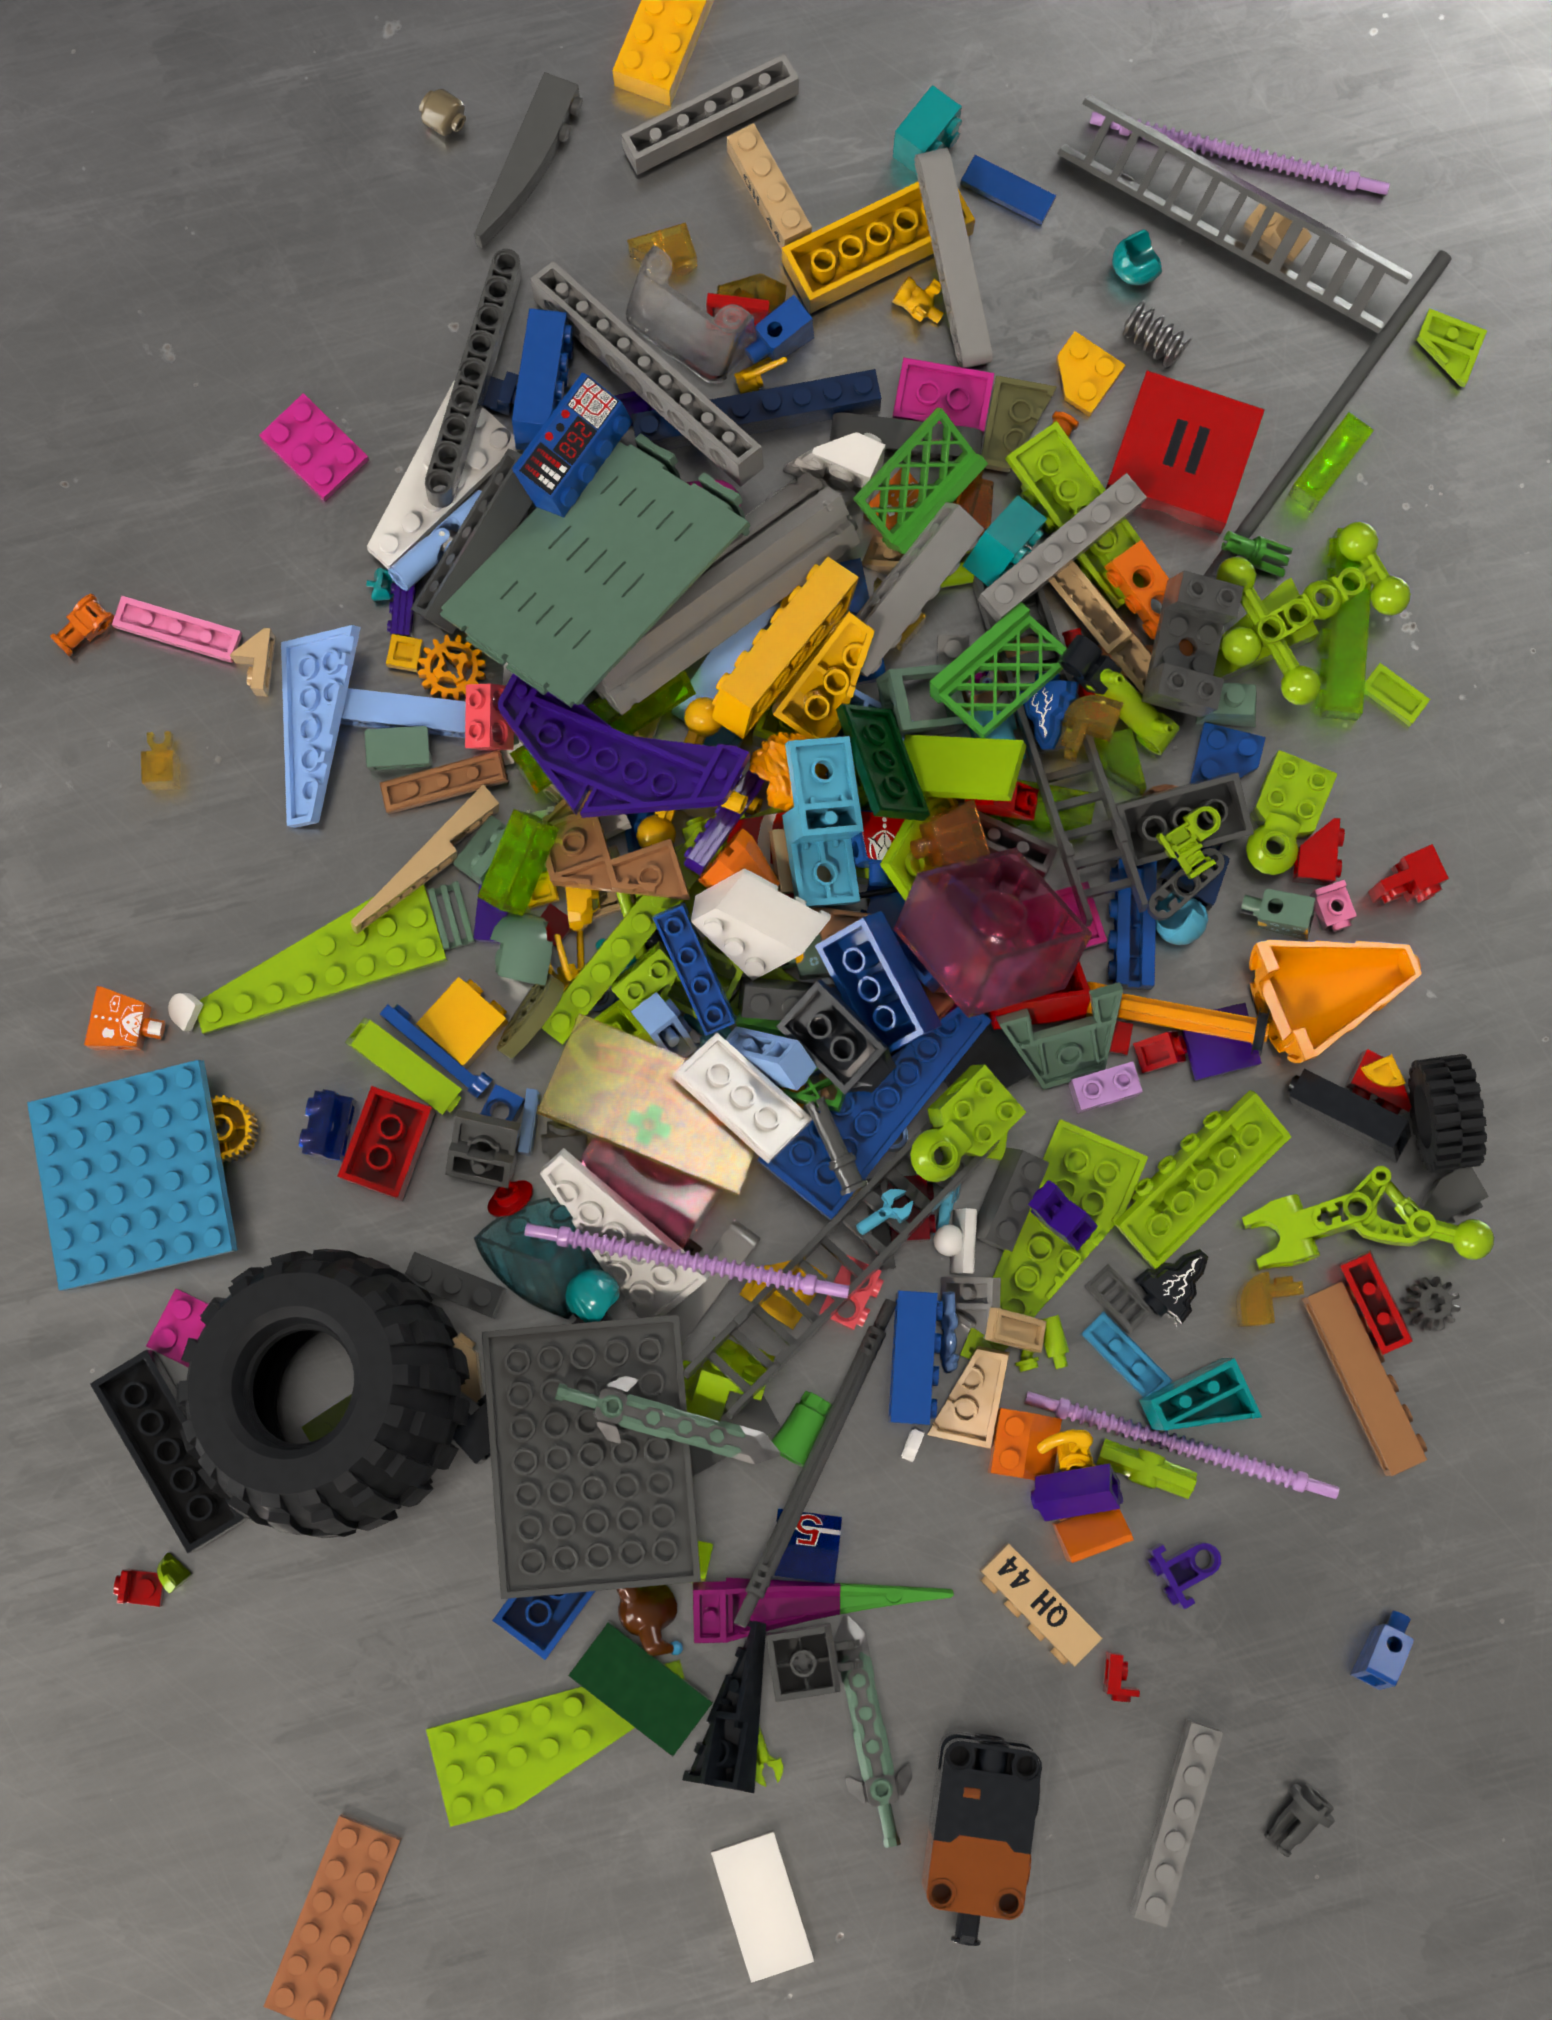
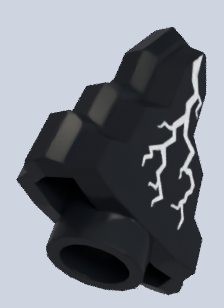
M1201 1249L1182 1255L1175 1263L1164 1262L1155 1270L1147 1268L1135 1278L1136 1282L1147 1293L1143 1300L1158 1317L1162 1318L1165 1313H1168L1183 1324L1192 1312L1190 1303L1197 1295L1195 1283L1204 1274L1208 1261V1256Z

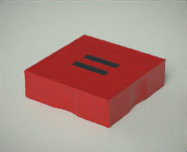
M1147 370L1106 490L1127 473L1147 497L1140 506L1141 508L1162 511L1177 518L1179 521L1221 534L1227 523L1265 409Z

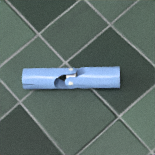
M477 490L431 532L430 536L418 542L388 569L390 577L401 589L408 591L438 564L453 540L449 530L458 532L482 491Z

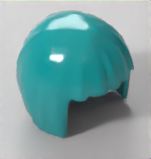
M1143 229L1129 235L1116 246L1112 265L1117 275L1125 283L1144 285L1161 275V261L1153 250L1147 230Z
M596 1268L585 1269L569 1281L565 1294L566 1303L570 1311L576 1313L585 1323L599 1322L605 1316L609 1307L618 1300L620 1287L615 1278L609 1273Z

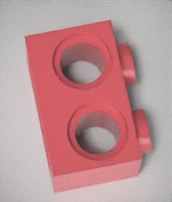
M492 683L466 685L465 748L486 751L514 750V732L501 716L498 709V700L506 685Z
M847 1255L863 1271L869 1266L868 1264ZM841 1265L833 1283L850 1285L852 1273L845 1266ZM877 1270L869 1278L868 1285L865 1288L858 1289L849 1299L855 1306L853 1316L844 1318L836 1312L829 1320L852 1331L856 1325L863 1327L870 1312V1309L866 1308L865 1305L870 1295L875 1298L877 1297L884 1280L879 1278L882 1271ZM827 1295L819 1315L834 1302L829 1295Z

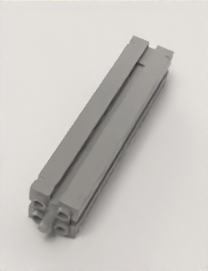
M806 472L797 479L796 483L789 484L747 514L745 519L751 525L749 527V535L744 536L740 534L592 691L602 699L606 698L609 705L623 715L632 708L634 703L641 702L792 593L796 586H801L807 582L806 577L815 564L820 566L827 556L836 561L844 555L847 549L851 550L860 543L856 533L858 526L846 507L854 501L853 497L856 495L854 490L849 488L844 493L840 490L835 491L822 478L817 479Z

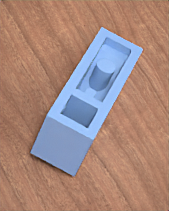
M738 1026L725 1039L777 1086L798 1091L817 1068L799 1040Z

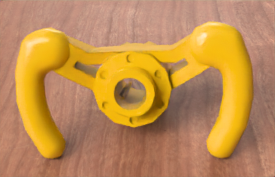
M1070 1429L1047 1437L1037 1445V1450L1042 1454L1057 1447L1059 1468L1062 1472L1096 1466L1090 1453L1093 1437L1087 1430Z

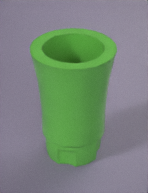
M804 1392L800 1402L795 1404L790 1415L771 1440L780 1451L781 1457L802 1468L804 1467L832 1404L812 1392Z

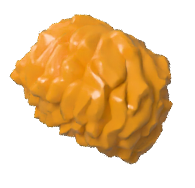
M778 732L777 735L772 734L768 737L767 741H762V748L753 751L751 755L749 770L751 773H756L761 779L769 781L766 791L768 795L767 804L774 809L789 811L794 807L785 743L792 740L807 739L799 733L793 732L788 734L787 732ZM816 764V775L821 779H827L826 773L828 768L823 764Z

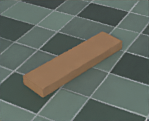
M497 750L380 782V788L386 813L393 814L474 792L483 784L486 788L507 783L509 780L502 752Z

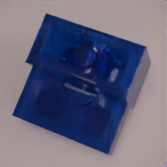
M323 1089L322 1092L315 1090L314 1097H309L306 1105L305 1115L309 1116L307 1129L303 1128L299 1137V1147L303 1148L302 1154L324 1160L343 1162L357 1103L353 1097L342 1096L336 1091Z

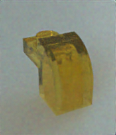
M1087 695L1075 700L1067 708L1062 726L1067 727L1061 742V746L1066 747L1064 758L1076 762L1086 734L1110 742L1121 715L1123 703L1101 695Z
M1269 1271L1249 1278L1240 1287L1236 1297L1238 1327L1274 1324L1272 1298L1303 1295V1281L1293 1282V1276L1273 1278L1274 1284H1270Z

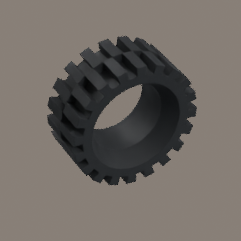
M1465 1054L1414 1060L1411 1063L1412 1067L1409 1069L1410 1078H1408V1087L1410 1089L1408 1098L1411 1103L1409 1111L1410 1118L1413 1119L1412 1129L1417 1139L1416 1146L1420 1150L1422 1162H1425V1168L1430 1173L1481 1166V1163L1485 1160L1484 1155H1486L1487 1150L1484 1142H1487L1484 1126L1487 1125L1486 1117L1483 1115L1484 1102L1480 1097V1084L1476 1082L1477 1074L1475 1069H1472L1470 1059H1467Z

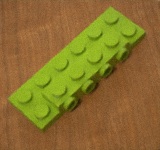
M1057 421L1005 458L1022 482L1021 489L1023 492L1020 494L1021 498L1047 518L1042 526V529L1047 534L1056 532L1106 490ZM1124 519L1074 561L1115 610L1125 604L1124 598L1126 597L1119 587L1115 588L1109 582L1106 576L1107 570L1104 566L1141 540L1127 519ZM1134 573L1132 577L1133 583L1137 587L1143 588L1144 579L1141 575Z
M1249 1090L1228 1112L1221 1109L1219 1112L1213 1111L1209 1113L1203 1120L1205 1126L1197 1134L1191 1133L1184 1137L1180 1143L1182 1148L1174 1156L1164 1157L1157 1166L1159 1171L1151 1179L1148 1177L1144 1178L1135 1186L1136 1193L1131 1197L1135 1203L1114 1224L1152 1268L1156 1269L1163 1264L1292 1137L1256 1092Z

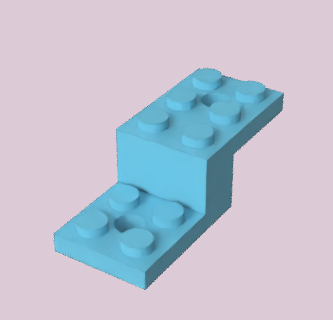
M850 736L788 741L785 743L794 807L783 814L782 817L794 898L797 896L805 900L806 906L809 908L856 904L860 902L851 838L864 831ZM820 763L828 768V779H821L816 775V764ZM818 866L828 868L831 874L829 882H823L818 878Z

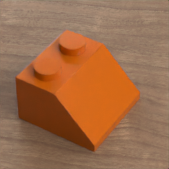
M999 1408L988 1473L1035 1480V1476L1054 1473L1057 1447L1042 1454L1037 1450V1445L1047 1437L1060 1432L1062 1419Z
M1120 1509L1059 1519L1058 1522L1052 1523L1065 1559L1071 1563L1134 1540Z

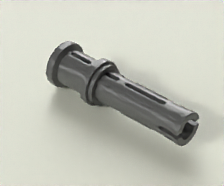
M823 1096L816 1100L821 1113L818 1112L814 1101L806 1104L805 1106L831 1159L828 1162V1167L830 1171L835 1172L841 1185V1196L868 1185L867 1180L862 1179L855 1164L856 1155H853L852 1152L849 1153L825 1101V1097Z

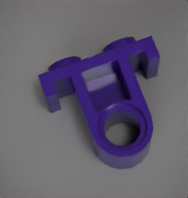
M1194 1543L1166 1559L1161 1555V1553L1167 1551L1163 1544H1157L1148 1549L1152 1556L1147 1559L1150 1567L1157 1577L1162 1574L1168 1585L1163 1588L1166 1596L1173 1606L1178 1604L1182 1609L1195 1604L1193 1597H1184L1182 1591L1213 1575L1221 1565L1220 1552L1209 1543ZM1201 1550H1207L1211 1557L1209 1565L1205 1568H1199L1195 1562V1556Z

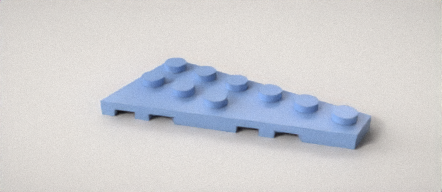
M349 625L281 642L287 826L296 828L316 824L320 821L361 627Z

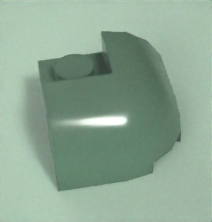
M524 912L512 913L499 921L490 937L491 940L501 943L500 949L497 950L495 955V972L498 973V976L527 983L546 985L553 942L547 941L545 927H547L548 921L542 917Z

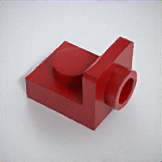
M1168 1031L1133 1043L1142 1073L1152 1072L1186 1061L1187 1045L1181 1035L1179 1036L1177 1031Z
M124 1569L121 1571V1576L117 1575L115 1578L113 1593L118 1595L117 1603L161 1607L164 1587L158 1578L157 1572Z
M1106 1652L1103 1692L1111 1694V1700L1119 1702H1131V1696L1140 1697L1139 1689L1121 1686V1681H1126L1128 1676V1661H1123L1124 1655L1116 1652Z

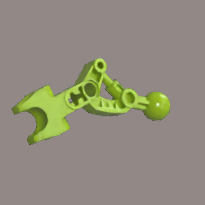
M1385 1166L1375 1167L1350 1194L1305 1209L1303 1208L1300 1196L1293 1194L1270 1201L1258 1210L1242 1217L1245 1229L1270 1227L1276 1230L1280 1236L1277 1248L1256 1259L1259 1270L1293 1267L1311 1261L1320 1256L1316 1240L1351 1229H1355L1363 1238L1395 1246L1410 1247L1431 1238L1453 1244L1455 1250L1462 1257L1472 1260L1485 1257L1494 1246L1492 1229L1479 1219H1468L1462 1221L1459 1225L1435 1220L1431 1213L1421 1210L1410 1196L1406 1198L1393 1184L1391 1172ZM1385 1193L1396 1204L1394 1209L1406 1224H1395L1378 1216L1377 1206ZM1355 1202H1360L1366 1206L1367 1211L1361 1216H1354L1349 1212V1206ZM1339 1207H1343V1215L1346 1220L1344 1222L1341 1221ZM1327 1213L1329 1217H1333L1332 1224L1326 1226L1324 1221L1319 1222L1322 1220L1321 1214Z

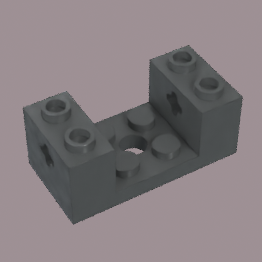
M1185 570L1167 580L1142 702L1197 717H1203L1218 710L1224 679L1213 676L1224 624L1237 618L1243 586ZM1181 640H1188L1192 644L1193 652L1191 656L1181 653L1179 649Z

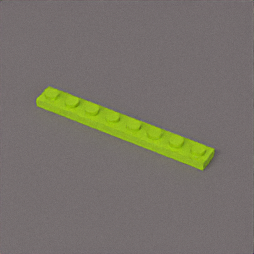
M699 826L676 852L688 890L700 875L684 866L686 860L684 854L690 846L692 848L695 846L694 840L699 832H705ZM721 845V847L719 848V850L716 852V854L714 855V857L712 858V860H713V859L715 858V856L719 853V851L723 848L722 845ZM642 895L564 990L556 1008L541 1028L563 1045L655 932L657 927L653 920L654 915L676 906L681 899Z

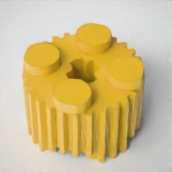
M215 1095V1099L211 1097L216 1130L223 1127V1122L230 1126L226 1135L223 1136L217 1133L222 1163L225 1161L230 1163L232 1159L238 1161L239 1156L244 1158V1155L250 1154L255 1147V1142H257L255 1136L259 1134L256 1132V1129L259 1128L255 1124L257 1119L253 1117L254 1113L251 1112L250 1108L239 1100L232 1097L228 1098L225 1095H222V1097Z

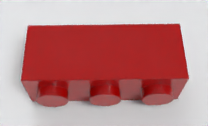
M1371 1250L1341 1263L1340 1267L1382 1355L1413 1342V1337Z

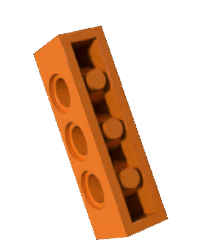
M1140 540L1104 567L1107 570L1106 576L1109 582L1115 588L1119 587L1126 597L1124 601L1128 609L1132 613L1138 614L1143 621L1142 626L1145 633L1151 639H1155L1160 614L1152 610L1151 600L1156 599L1161 605L1163 604L1169 578L1144 542ZM1134 573L1141 575L1144 579L1143 588L1137 587L1133 583L1132 577ZM1185 639L1180 641L1179 649L1181 653L1191 656L1193 652L1192 644Z

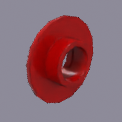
M527 1180L510 1181L508 1189L498 1187L488 1202V1212L494 1217H507L517 1213L531 1200L534 1191L532 1184Z

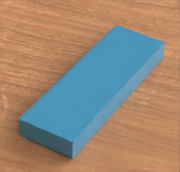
M1105 1311L1081 1333L1095 1350L1142 1397L1169 1385L1173 1381Z

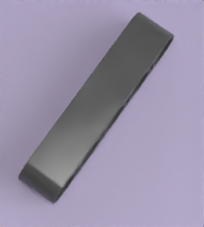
M836 413L832 417L829 442L855 432L862 435L870 433L880 438L881 443L886 444L884 456L892 457L923 422L853 413ZM937 423L933 427L932 439L943 438V424ZM956 426L974 452L981 455L983 432L972 427ZM942 444L931 445L929 462L940 461ZM950 444L948 461H955L963 452L958 444ZM916 445L911 450V460L922 461L923 445Z

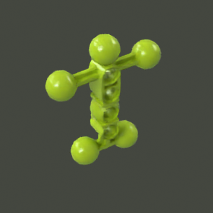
M1353 522L1344 527L1338 542L1340 552L1349 560L1359 561L1361 566L1358 568H1346L1328 580L1311 582L1305 587L1303 594L1270 613L1253 587L1256 581L1254 566L1247 559L1241 557L1225 559L1218 567L1216 579L1244 587L1240 603L1252 621L1253 627L1252 629L1236 627L1225 634L1222 641L1224 658L1233 665L1245 667L1253 664L1258 659L1261 647L1268 648L1283 674L1281 680L1283 696L1295 705H1306L1315 700L1321 686L1319 676L1312 668L1299 665L1285 638L1316 619L1325 620L1333 617L1342 604L1362 592L1365 585L1370 582L1373 584L1370 596L1371 602L1379 613L1391 616L1400 614L1407 608L1410 602L1411 593L1408 584L1401 578L1390 576L1375 552L1379 540L1376 530L1370 524L1363 522ZM1343 577L1349 578L1353 582V591H1348L1343 587ZM1316 593H1321L1327 598L1326 607L1317 603L1315 599ZM1290 608L1298 610L1301 615L1300 622H1295L1290 618ZM1263 624H1268L1274 629V638H1268L1263 634Z

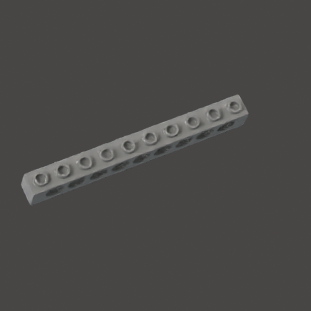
M552 261L530 278L534 301L541 308L550 311L566 312L567 324L573 326L572 335L740 487L764 468L762 446L557 263Z

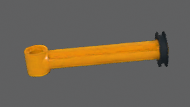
M1087 982L1090 990L1108 986L1097 982ZM1122 993L1117 1018L1250 1042L1253 1045L1251 1054L1253 1050L1261 1051L1260 1056L1263 1044L1267 1042L1270 1024L1268 1023L1269 1011L1268 1014L1260 1012L1261 1007L1258 1017L1254 1018ZM1091 1001L1089 1002L1086 1017L1093 1016Z

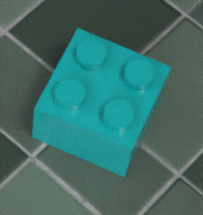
M932 85L896 129L893 158L917 175L915 168L916 154L945 147L951 149L959 139L960 133L958 131L962 123L960 119L962 106Z
M1017 495L985 530L964 562L963 567L989 587L1032 551L1028 546L1033 548L1043 536L1044 532L1040 529L1047 518Z

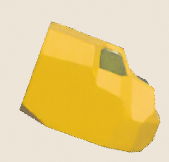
M566 887L569 927L573 931H583L585 927L592 923L594 913L600 909L599 890Z

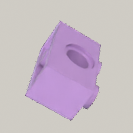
M1133 1061L1072 1079L1068 1083L1077 1114L1137 1097L1143 1092Z

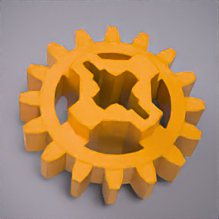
M447 634L444 636V642L441 644L436 639L432 640L434 645L432 650L424 647L423 650L427 658H419L418 662L425 669L419 670L418 675L419 678L425 679L421 683L425 690L432 687L430 692L432 698H436L441 694L442 699L453 697L454 700L460 701L461 695L466 697V685L478 684L477 680L486 679L485 673L479 671L486 667L485 660H478L482 656L481 650L475 649L472 651L474 646L468 641L463 644L461 635H457L455 641H451ZM450 650H456V651H461V653L455 654V653H450V652H448V651H450ZM438 657V665L435 669H433L432 672V665L435 659ZM445 660H448L450 665L452 664L457 669L459 678H456L454 674L448 671ZM473 665L472 674L468 681H466V673ZM443 685H454L456 688H446Z

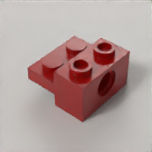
M1433 844L1403 856L1400 862L1391 868L1394 875L1380 880L1368 891V894L1373 903L1383 900V903L1387 904L1400 898L1401 894L1404 895L1406 902L1416 899L1418 903H1421L1443 890L1441 885L1449 877Z

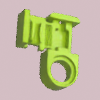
M1209 806L1194 809L1182 817L1185 821L1164 836L1162 833H1158L1156 836L1159 844L1164 846L1166 855L1169 858H1176L1188 879H1193L1216 864L1214 859L1203 855L1200 850L1203 846L1201 843L1198 844V842L1215 833L1221 824L1220 814L1216 809ZM1204 811L1209 812L1213 817V825L1208 830H1202L1197 825V817ZM1203 860L1206 861L1196 869L1192 870V867H1194L1195 865L1199 864Z

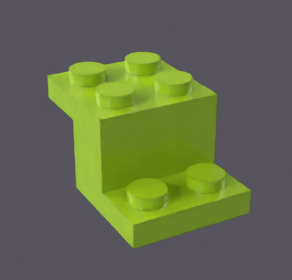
M727 1339L715 1352L750 1386L767 1371L741 1345L736 1344L730 1339ZM761 1350L774 1363L775 1356ZM709 1359L689 1379L684 1376L687 1412L721 1421L730 1392L744 1394ZM683 1360L684 1369L691 1363L690 1361ZM766 1385L753 1397L754 1399L761 1401Z

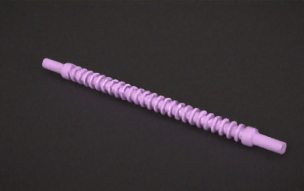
M1092 112L1090 124L1101 126L1105 116ZM1114 121L1110 126V129L1118 130L1120 135L1129 136L1132 134V131ZM1147 121L1144 125L1150 126V122ZM1157 123L1154 126H1150L1185 148H1193L1194 153L1197 150H1201L1202 155L1205 152H1209L1211 157L1214 154H1218L1219 159L1222 156H1226L1227 161L1234 158L1236 163L1243 160L1244 165L1251 162L1253 167L1257 164L1261 165V169L1268 166L1270 171L1276 168L1278 173H1281L1282 170L1286 171V175H1290L1293 172L1295 177L1301 174L1303 179L1312 177V181L1320 179V183L1328 181L1330 186L1333 183H1337L1338 188L1341 185H1345V189L1355 191L1357 188L1382 195H1387L1390 183L1361 177L1360 173L1351 170L1349 173H1345V169L1337 171V167L1328 169L1327 164L1324 167H1320L1319 162L1315 165H1312L1310 160L1307 163H1303L1302 158L1295 161L1293 156L1290 159H1286L1285 154L1278 157L1277 152H1274L1273 155H1270L1268 150L1261 153L1260 148L1253 151L1251 146H1248L1247 149L1243 148V144L1236 147L1234 142L1228 145L1226 140L1220 143L1217 138H1214V140H1209V136L1201 138L1199 133L1197 136H1192L1191 131L1188 134H1184L1183 129L1180 132H1176L1174 127L1171 130H1167L1166 125L1163 128H1159Z
M527 1223L525 1227V1236L555 1241L557 1246L568 1247L570 1244L573 1249L581 1246L582 1251H585L586 1248H591L592 1253L596 1249L600 1250V1254L608 1251L610 1256L617 1253L619 1258L627 1255L628 1260H631L632 1257H637L638 1262L644 1258L646 1263L654 1260L656 1265L663 1262L665 1267L673 1264L674 1269H677L678 1266H683L684 1271L689 1267L692 1268V1272L700 1269L701 1273L705 1274L706 1271H709L711 1276H714L715 1273H719L721 1278L724 1275H729L730 1280L734 1277H738L739 1281L746 1278L748 1283H751L752 1280L757 1281V1285H760L762 1282H765L767 1287L775 1284L776 1289L780 1286H785L786 1291L792 1287L794 1292H798L800 1289L806 1295H814L816 1292L847 1299L849 1294V1285L818 1280L817 1276L812 1274H806L803 1277L800 1272L797 1275H792L791 1270L787 1273H783L782 1269L775 1272L773 1267H770L769 1270L764 1269V1265L756 1268L754 1263L746 1266L745 1261L737 1264L735 1259L732 1260V1263H729L727 1258L719 1261L717 1256L710 1259L708 1254H705L704 1257H700L698 1252L695 1255H690L689 1250L683 1254L681 1249H677L676 1252H673L671 1247L663 1250L662 1245L654 1248L652 1243L649 1246H644V1242H640L637 1245L635 1240L627 1243L625 1238L617 1241L616 1236L608 1239L606 1234L603 1237H599L598 1233H594L591 1236L589 1231L581 1234L579 1229L572 1232L571 1228L566 1226H560L557 1229Z
M1029 1391L1025 1398L1024 1404L1054 1412L1058 1418L1066 1419L1070 1417L1071 1422L1078 1419L1081 1425L1087 1422L1089 1427L1096 1425L1098 1430H1101L1102 1427L1106 1428L1107 1433L1113 1430L1116 1436L1123 1433L1124 1438L1132 1436L1133 1441L1139 1438L1142 1440V1444L1149 1441L1152 1447L1158 1444L1160 1449L1168 1447L1169 1452L1175 1449L1178 1455L1185 1452L1187 1458L1194 1455L1195 1460L1203 1458L1204 1463H1208L1211 1460L1214 1466L1218 1463L1222 1464L1223 1469L1230 1466L1231 1471L1239 1469L1240 1474L1247 1471L1249 1477L1256 1474L1259 1480L1265 1477L1267 1482L1275 1480L1276 1485L1282 1482L1285 1488L1291 1485L1293 1490L1301 1493L1307 1490L1333 1499H1337L1339 1494L1338 1486L1309 1478L1305 1472L1297 1471L1293 1473L1292 1468L1285 1471L1284 1466L1276 1468L1274 1463H1271L1269 1466L1266 1465L1265 1460L1259 1463L1256 1457L1249 1460L1248 1455L1240 1457L1239 1452H1235L1233 1455L1230 1449L1223 1452L1220 1446L1217 1449H1214L1212 1444L1204 1446L1203 1441L1197 1444L1194 1438L1187 1441L1185 1435L1178 1438L1177 1433L1169 1435L1167 1430L1161 1433L1159 1430L1150 1429L1149 1424L1146 1427H1142L1141 1422L1133 1424L1132 1419L1125 1422L1123 1416L1116 1419L1114 1414L1107 1416L1105 1411H1102L1101 1414L1097 1413L1096 1408L1090 1411L1087 1405L1080 1408L1079 1403L1072 1405L1068 1399L1060 1398V1400H1055Z

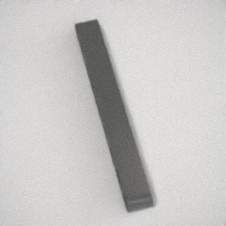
M501 249L492 258L425 477L426 494L428 501L435 507H447L455 498L521 281L520 258L511 249ZM505 266L513 267L509 271L501 270ZM497 293L505 294L501 298L493 297V295ZM488 320L496 321L493 325L484 324ZM481 347H486L489 349L483 353L475 351ZM473 374L481 376L476 380L467 379V377ZM463 402L472 403V405L467 408L459 407V405ZM456 429L464 431L461 435L453 436L450 434L453 430ZM452 457L455 459L454 462L449 464L441 462L444 458ZM438 485H444L447 487L444 491L436 492L433 490V488Z

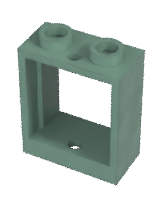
M949 664L889 669L876 678L881 706L883 709L892 710L902 738H905V735L953 733L967 725L945 704L947 718L912 721L903 681L934 678ZM956 691L951 696L956 703H964L962 691Z

